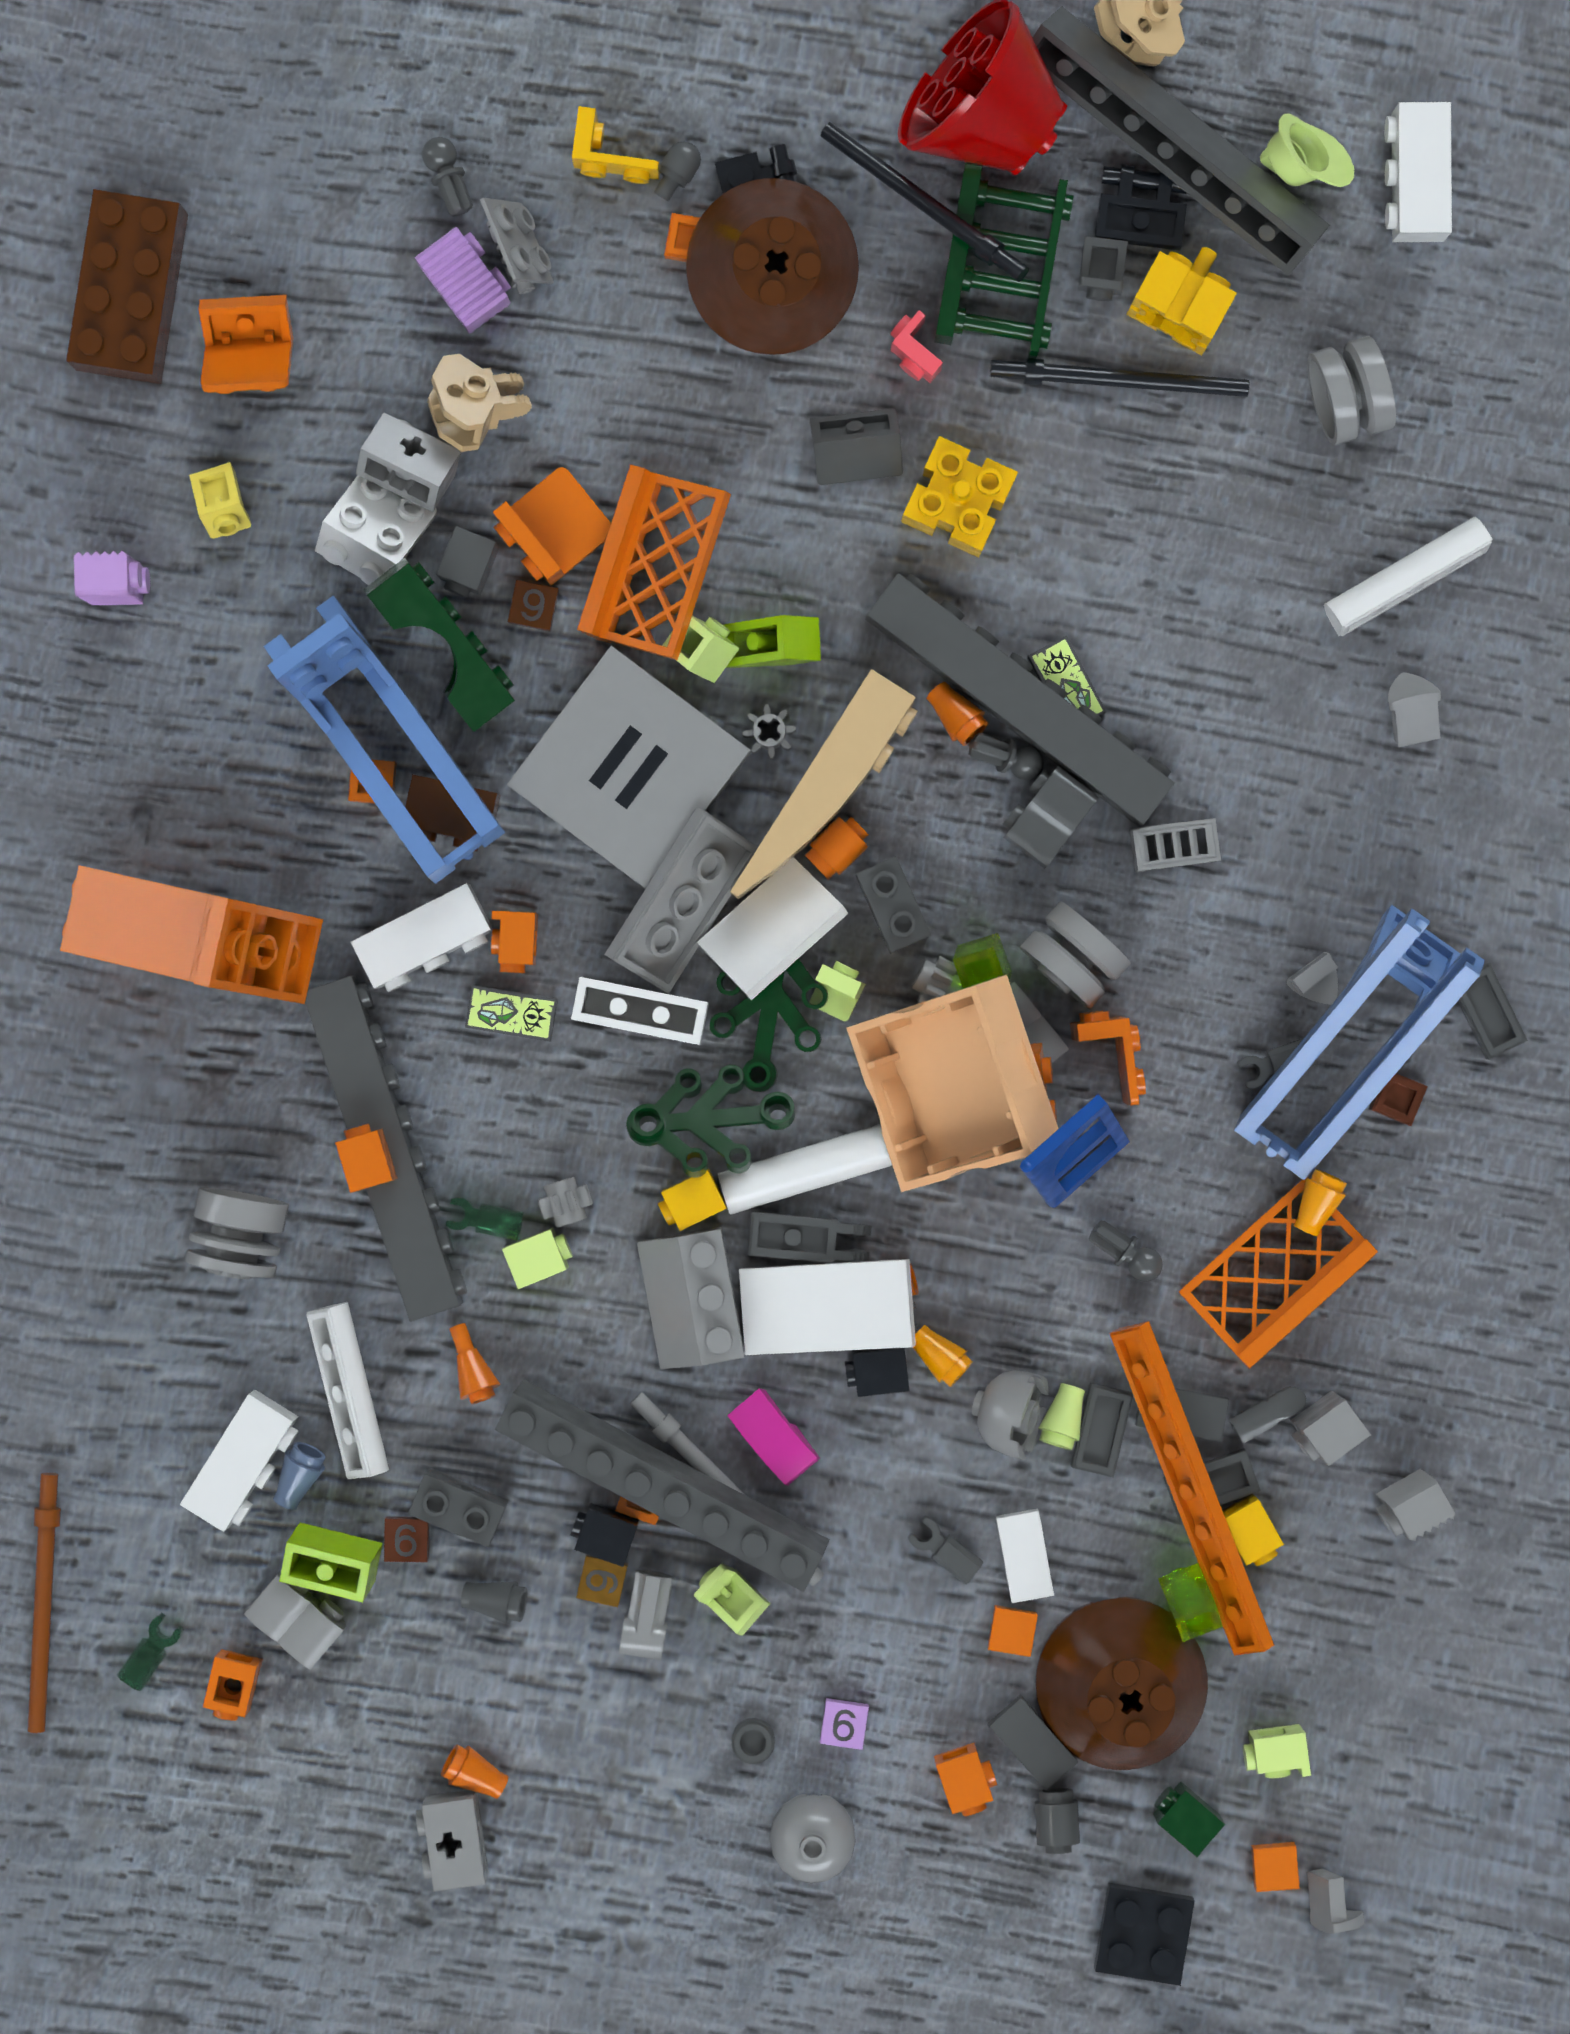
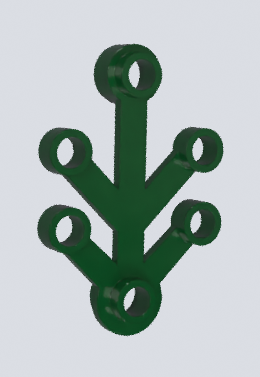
M798 958L786 971L802 990L801 998L804 1005L810 1009H820L828 1001V992L824 986L815 982ZM724 971L721 972L716 981L718 990L724 995H737L741 991L738 986L733 991H727L723 987V979L727 975ZM785 971L752 1000L747 997L727 1013H717L710 1020V1030L713 1035L718 1038H728L735 1033L738 1025L761 1009L753 1059L749 1060L742 1070L745 1086L755 1092L767 1091L777 1081V1069L770 1060L778 1012L794 1033L795 1044L800 1050L804 1052L815 1051L820 1046L822 1040L820 1032L816 1028L809 1026L782 988ZM812 988H818L823 993V999L817 1005L811 1004L807 999V994ZM721 1017H726L731 1022V1028L725 1034L719 1033L716 1029V1022ZM808 1030L812 1031L816 1036L815 1044L809 1048L804 1047L800 1041L801 1034ZM757 1066L763 1067L767 1074L766 1079L762 1083H756L751 1078V1072Z
M729 1064L721 1068L718 1073V1079L688 1112L671 1114L684 1097H695L702 1089L700 1074L694 1069L686 1068L678 1072L675 1083L655 1105L642 1104L633 1109L627 1118L626 1126L630 1138L635 1143L642 1146L660 1145L682 1162L683 1171L690 1177L697 1178L706 1173L708 1170L707 1155L702 1149L690 1148L672 1132L690 1131L724 1157L726 1166L731 1172L740 1174L746 1172L751 1166L750 1150L743 1144L734 1143L716 1128L765 1124L772 1130H783L793 1123L795 1106L789 1095L777 1091L767 1094L758 1106L714 1110L728 1094L738 1093L744 1087L742 1069L737 1065ZM734 1074L739 1077V1080L734 1084L724 1082V1078L727 1075ZM687 1078L696 1081V1084L691 1088L681 1086L682 1081ZM774 1110H782L786 1113L782 1119H773L770 1116ZM646 1122L656 1124V1128L649 1132L643 1131L641 1126ZM740 1153L745 1155L746 1159L742 1163L736 1164L730 1160L734 1154ZM696 1157L703 1161L696 1168L687 1165L691 1158Z

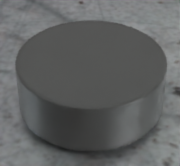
M749 1718L743 1720L735 1727L732 1734V1749L741 1761L748 1764H758L768 1759L773 1752L775 1745L774 1732L765 1721L758 1718Z

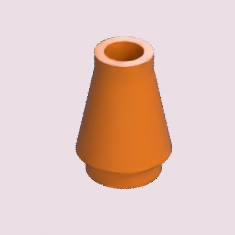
M946 681L937 685L926 697L936 711L951 740H958L962 746L969 744L975 734L982 733L988 726V722L983 717L985 712L952 689Z
M457 1744L448 1755L441 1771V1776L449 1780L448 1785L489 1795L494 1799L500 1797L509 1778L508 1775L500 1772L469 1745L463 1748Z

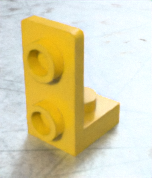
M578 107L572 151L574 168L581 169L580 173L582 175L593 178H605L606 173L623 175L625 181L637 184H647L649 179H659V161L594 152V149H602L605 125L604 123H598L596 108Z

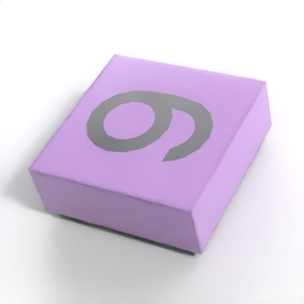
M826 1698L820 1744L863 1750L869 1705Z

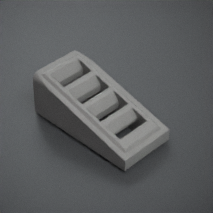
M1215 818L1129 830L1135 873L1221 861ZM1198 829H1204L1208 854L1199 855L1196 834ZM1187 831L1190 856L1186 857L1182 855L1179 833ZM1171 833L1174 858L1166 859L1163 834ZM1147 836H1154L1157 860L1149 861Z

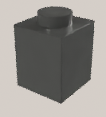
M455 526L436 574L440 580L446 582L444 589L464 598H468L470 592L481 596L499 546L495 541Z

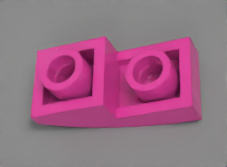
M759 1388L727 1415L763 1462L787 1486L820 1459L795 1424L788 1422L764 1389Z

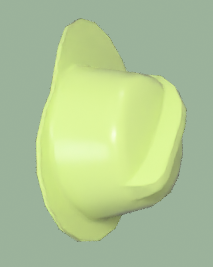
M1290 113L1283 114L1280 117L1279 130L1270 139L1267 148L1260 155L1261 163L1290 186H1301L1318 179L1333 186L1343 187L1349 185L1354 179V166L1345 148L1327 132L1303 122Z

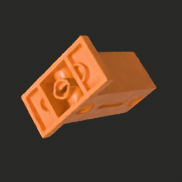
M79 865L76 878L72 884V898L67 920L62 929L63 938L60 951L182 979L205 987L305 1004L323 919Z

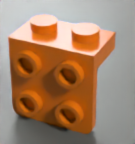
M287 295L200 299L198 310L205 342L200 381L202 390L207 393L229 394L234 391L247 390L270 392L287 387L289 384L294 339Z
M564 467L557 468L512 506L505 501L493 511V514L499 521L493 527L509 548L516 543L525 553L526 557L521 560V563L536 581L544 577L551 586L604 544L611 526L608 518L569 470Z
M1105 1010L1079 1013L1080 1021L1070 1023L1072 1040L1081 1042L1115 1037L1123 1103L1130 1106L1139 1105V1095L1146 1094V1085L1143 1069L1135 1067L1134 1052L1141 1050L1138 1026L1130 1024V1019L1127 1017L1110 1018L1109 1011Z

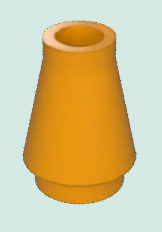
M1315 1169L1311 1178L1306 1177L1299 1213L1294 1226L1318 1237L1321 1228L1345 1198L1346 1194L1343 1191L1347 1183L1331 1174Z
M923 1325L915 1334L916 1346L912 1348L917 1352L939 1383L944 1381L949 1387H952L973 1363L966 1355L967 1350L932 1331L926 1325Z

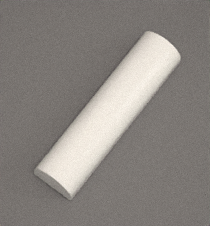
M1473 517L1324 604L1326 615L1338 636H1344L1485 554L1493 539L1483 523L1478 518Z
M881 1124L753 1162L744 1173L737 1174L730 1170L718 1173V1178L729 1214L731 1215L890 1167L892 1163L882 1136Z
M344 1302L308 1311L306 1315L347 1479H355L384 1473L389 1470L349 1304Z

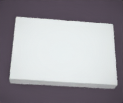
M793 857L697 943L752 1000L841 921L848 912Z

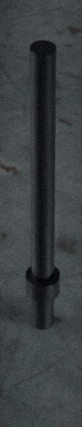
M829 122L822 129L821 137L973 248L977 258L988 266L996 265L1018 282L1025 278L1029 267L1004 250L1005 244L991 234L986 236L833 123Z
M1026 358V362L991 360L990 377L1023 379L1024 384L1042 385V381L1240 397H1248L1250 385L1247 379L1044 364V359Z

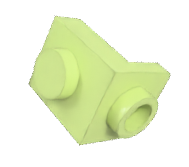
M838 961L835 962L833 968L822 964L815 980L819 981L818 984L826 988L828 1001L819 1010L844 1022L848 1021L866 985L856 980L859 971ZM816 988L809 1002L813 1005L819 1004L823 999L822 991Z
M720 1564L718 1567H713L707 1571L699 1582V1589L694 1593V1597L699 1602L708 1605L736 1634L741 1636L747 1632L771 1604L736 1569L725 1564Z

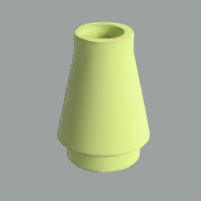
M1064 1383L1060 1384L1058 1393L1038 1429L1042 1430L1039 1438L1040 1441L1067 1450L1073 1449L1075 1441H1080L1082 1405L1085 1390Z

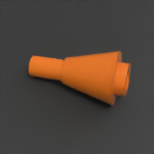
M466 1323L449 1328L458 1353L456 1358L460 1399L469 1398L471 1404H477L496 1396L493 1389L501 1384L477 1348L474 1349Z

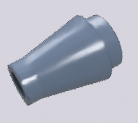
M302 1442L294 1443L292 1449H288L285 1452L277 1491L273 1497V1500L278 1505L290 1510L297 1509L302 1498L325 1470L323 1462L326 1457L324 1453L316 1447Z

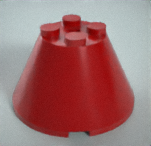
M994 0L972 15L946 42L940 51L947 56L938 66L932 77L924 72L901 116L898 127V140L911 151L1007 170L1012 175H1018L1036 152L1043 155L1053 146L1057 139V133L1053 129L1057 121L1065 113L1067 104L1061 100L1018 6L1012 1Z

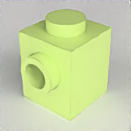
M692 615L679 658L676 661L690 672L715 683L737 653L739 647L726 638L730 630L712 617H709L704 622ZM671 634L668 636V638L662 646H668Z

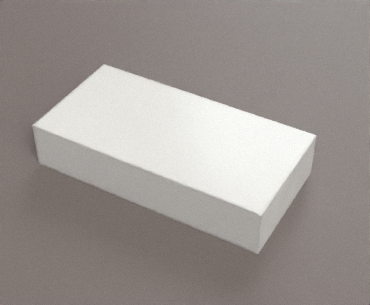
M1038 1508L996 1516L1011 1603L1054 1596Z

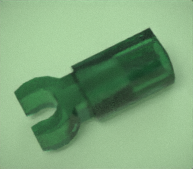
M455 1197L451 1199L450 1204L459 1205L465 1210V1217L462 1221L447 1220L445 1226L448 1228L462 1230L472 1226L476 1227V1233L513 1241L519 1240L524 1212L487 1204H481L480 1208H476L466 1198Z
M160 1613L152 1620L148 1630L149 1638L141 1639L117 1674L121 1681L134 1690H143L165 1658L166 1651L164 1648L175 1644L183 1635L184 1628L182 1626H179L171 1636H165L161 1633L160 1624L166 1616L163 1613Z

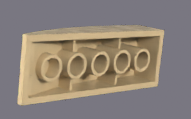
M870 670L730 891L732 896L740 899L777 872L790 859L810 844L833 820L861 786L872 769L878 773L881 772L894 750V747L888 743L895 732L903 737L918 712L912 708L916 698L914 695L876 671Z

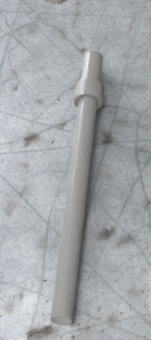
M643 1392L639 1393L632 1400L630 1405L653 1427L651 1432L663 1444L667 1441L694 1469L744 1494L679 1429L681 1424L670 1413L665 1415ZM818 1567L809 1582L811 1586L818 1583L824 1576V1573Z

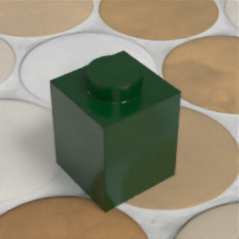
M1181 1781L1174 1789L1171 1786L1165 1789L1154 1804L1157 1810L1153 1815L1157 1824L1196 1857L1201 1854L1225 1825L1220 1814Z

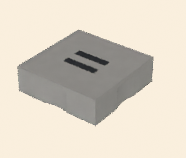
M610 646L507 785L646 889L695 809L699 807L706 811L717 800L750 756L751 750L613 646Z

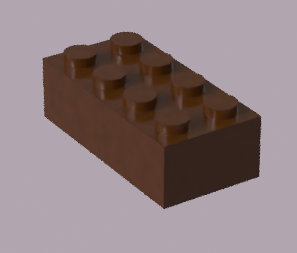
M93 189L66 362L76 371L162 384L188 214L180 203Z

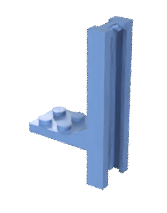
M333 595L316 608L326 623L291 648L284 636L280 634L263 646L273 659V662L267 666L275 678L302 704L325 732L426 876L436 884L456 869L455 864L462 859H472L473 851L481 845L484 848L506 832L347 611ZM355 668H358L364 674L477 832L476 835L443 859L323 692Z
M1393 905L1387 909L1380 919L1368 952L1346 988L1241 1113L1234 1128L1235 1132L1252 1144L1256 1145L1258 1141L1268 1147L1266 1154L1269 1157H1275L1277 1154L1285 1159L1283 1166L1303 1180L1309 1176L1480 976L1485 960L1467 947L1460 954L1426 929L1430 921L1412 908L1407 914H1404ZM1387 974L1419 996L1414 1010L1298 1147L1294 1149L1263 1127V1122Z

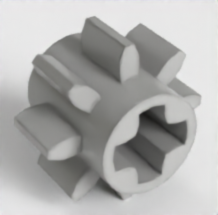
M765 704L764 715L759 718L751 713L747 715L750 722L754 724L753 730H746L742 732V735L745 738L754 737L756 743L752 746V754L757 753L760 748L768 750L769 758L774 759L775 748L781 746L788 751L791 749L790 744L784 740L785 734L796 732V727L784 725L783 720L787 716V710L781 711L776 716L771 714L769 705ZM773 722L777 723V734L780 738L777 741L772 738L767 739L765 742L761 741L762 731L759 725L764 723L769 726Z
M939 956L936 964L925 959L911 987L920 992L917 1001L921 1003L960 990L964 983V978L955 974L959 966Z
M570 1177L543 1186L547 1197L537 1200L543 1220L553 1217L556 1227H561L587 1218L584 1207L593 1204L587 1184L577 1187L575 1177Z

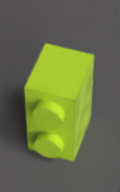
M300 1522L286 1542L279 1582L363 1603L375 1583L383 1543Z

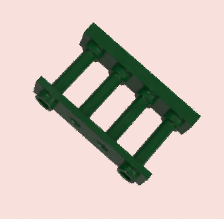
M965 163L956 214L985 236L991 234L1005 244L1004 250L1044 256V264L1040 282L1028 279L1018 282L1010 276L973 270L974 266L966 265L968 248L971 247L953 234L934 343L951 345L954 333L962 334L963 330L1029 341L1027 358L1036 359L1039 348L1047 349L1052 323L1044 322L1061 220H1070L1074 195L1066 194L1068 180L1059 179L1055 196L988 185V180L980 179L981 165ZM985 203L1052 214L1048 239L981 228V223L973 222L975 206L984 207ZM970 288L1037 299L1033 324L966 313L967 308L958 307L961 291L969 292Z

